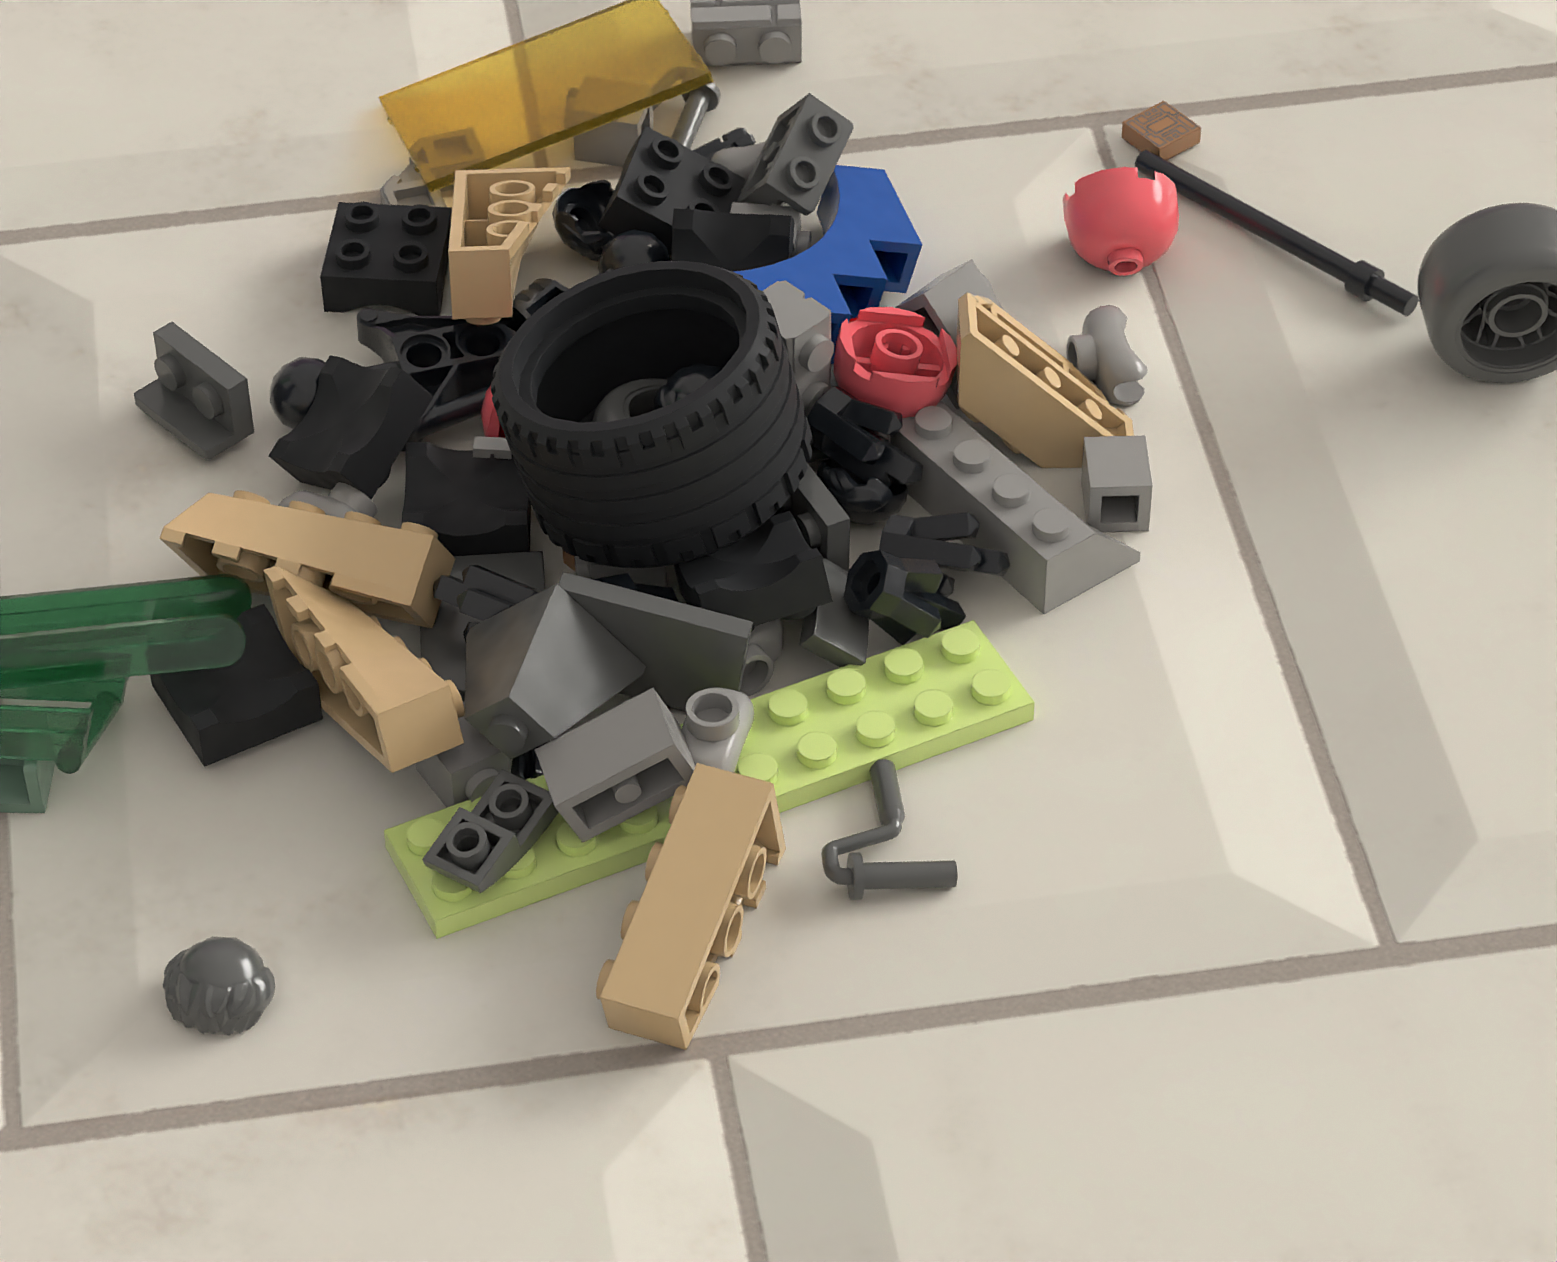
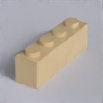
M570 167L455 170L448 249L452 319H466L471 324L489 325L500 321L501 318L512 317L513 295L521 259L540 219L570 180Z
M236 490L233 497L207 493L166 524L159 538L209 584L270 596L263 570L277 566L350 600L367 616L374 615L377 618L433 628L442 601L434 598L433 584L441 575H450L455 561L453 555L437 539L438 534L426 526L411 522L402 523L400 529L382 526L377 519L352 511L346 512L344 518L326 515L322 509L301 501H290L288 507L270 504L267 499L260 495L243 490Z
M277 566L263 570L280 633L297 660L310 670L319 683L322 709L391 773L464 744L458 718L464 716V704L457 687L451 680L444 681L433 671L425 658L418 659L407 649L399 636L393 638L382 628L374 615L367 616L350 600Z
M700 763L696 764L688 785L678 786L674 793L669 810L671 826L664 843L656 842L649 853L645 868L646 887L640 901L632 900L629 903L621 925L622 945L616 959H608L604 963L596 986V997L601 1000L610 1029L687 1050L719 985L720 966L715 963L718 956L725 958L733 957L742 939L743 906L757 908L766 890V881L762 880L766 863L778 865L786 850L774 784Z

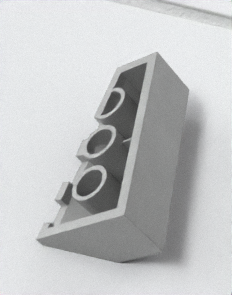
M942 401L937 406L922 408L915 417L902 418L903 426L895 436L890 435V443L924 466L922 479L913 485H907V494L932 516L967 512L975 515L980 523L976 538L962 539L960 541L965 545L1007 553L1010 567L1005 575L1001 577L1043 614L1140 562L1141 552L1084 522L1051 496Z

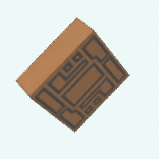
M1165 101L1122 122L1121 138L1139 151L1148 150L1165 160L1200 143L1201 127Z

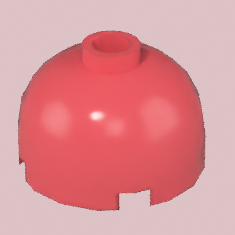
M1135 167L1104 169L1083 176L1074 183L1075 193L1070 197L1065 193L1062 198L1064 220L1071 246L1082 259L1097 268L1121 276L1138 273L1143 267L1149 266L1168 251L1178 231L1179 209L1175 183L1166 175L1154 171L1155 181L1148 178H1138V170Z
M868 307L859 311L856 321L848 323V319H846L841 324L835 347L833 374L837 386L843 388L858 400L901 413L902 418L915 417L922 408L937 406L948 391L957 366L956 345L951 336L942 328L939 337L932 331L923 328L926 318L915 312L894 307Z

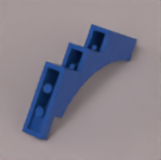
M836 165L821 196L816 212L822 227L823 237L809 249L792 258L773 265L751 270L735 271V273L742 275L744 279L756 284L758 290L761 291L777 281L786 280L804 292L805 299L812 297L830 309L831 341L834 344L831 364H834L835 347L840 327L846 319H848L849 323L850 319L858 317L860 310L868 307H879L884 291L907 293L923 245L884 169Z

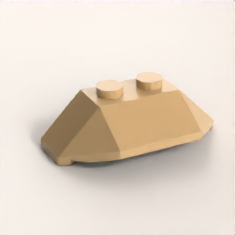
M967 292L958 299L956 345L957 402L962 412L971 421L984 424L1000 436L1011 451L1016 454H1024L1041 468H1082L1084 437L1134 436L1132 419L1120 408L1115 409L1112 407L1102 391L1069 360L989 298L979 295L974 296Z

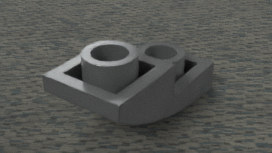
M823 558L833 602L816 607L813 613L804 617L799 645L838 667L848 664L863 665L866 663L869 619L851 612L843 598L848 571Z
M501 769L472 812L459 807L422 860L426 867L482 893L503 877L529 851L559 812L554 807L549 791Z

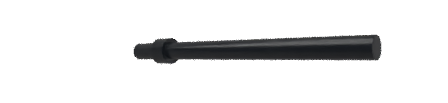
M1143 150L1138 155L1135 161V168L1139 172L1154 180V171L1166 175L1175 183L1178 193L1345 283V290L1364 301L1375 299L1404 316H1409L1415 310L1418 296L1385 279L1383 270L1364 260L1354 262L1148 150Z

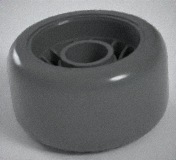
M1508 203L1481 209L1448 227L1428 248L1421 262L1417 277L1419 303L1427 332L1435 351L1453 370L1469 378L1496 383L1530 380L1557 370V209L1535 203Z

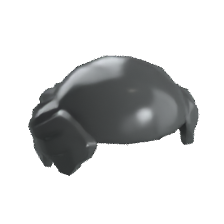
M213 936L177 954L169 961L164 971L163 988L165 990L167 1008L173 1019L183 1021L187 1028L196 1026L202 1034L207 1032L215 1034L222 1031L225 1035H231L234 1031L242 1033L245 1030H249L258 1022L265 1008L272 1001L275 992L274 976L268 967H264L263 960L257 951L248 944L233 937Z

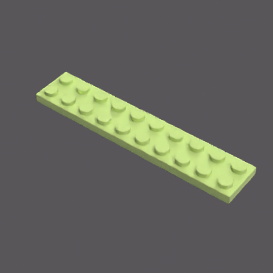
M972 620L935 633L928 638L924 637L868 657L863 665L848 664L750 699L754 706V721L742 748L734 773L773 783L779 813L871 780L870 768L877 760H890L895 764V769L899 770L1034 720L1035 702L976 622ZM544 775L533 779H526V781L549 791ZM673 796L585 842L579 839L561 814L558 813L529 851L503 877L482 893L426 867L422 860L459 807L472 812L482 797L475 799L473 802L467 800L385 829L384 838L389 855L435 937L438 939L647 862L653 845L656 842L664 843L670 829L669 810Z

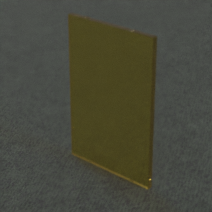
M626 0L389 92L378 98L387 115L388 123L395 129L414 164L415 171L420 174L428 191L431 193L454 184L455 170H487L714 81L710 70L702 61L701 55L695 51L669 15L668 10L664 8L659 0Z

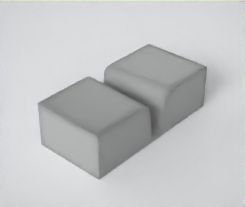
M475 436L473 457L490 458V455L494 454V457L498 459H512V452L506 438Z

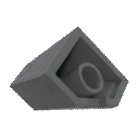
M555 584L470 628L466 637L464 719L509 759H513L561 735L641 677L646 665L558 584Z

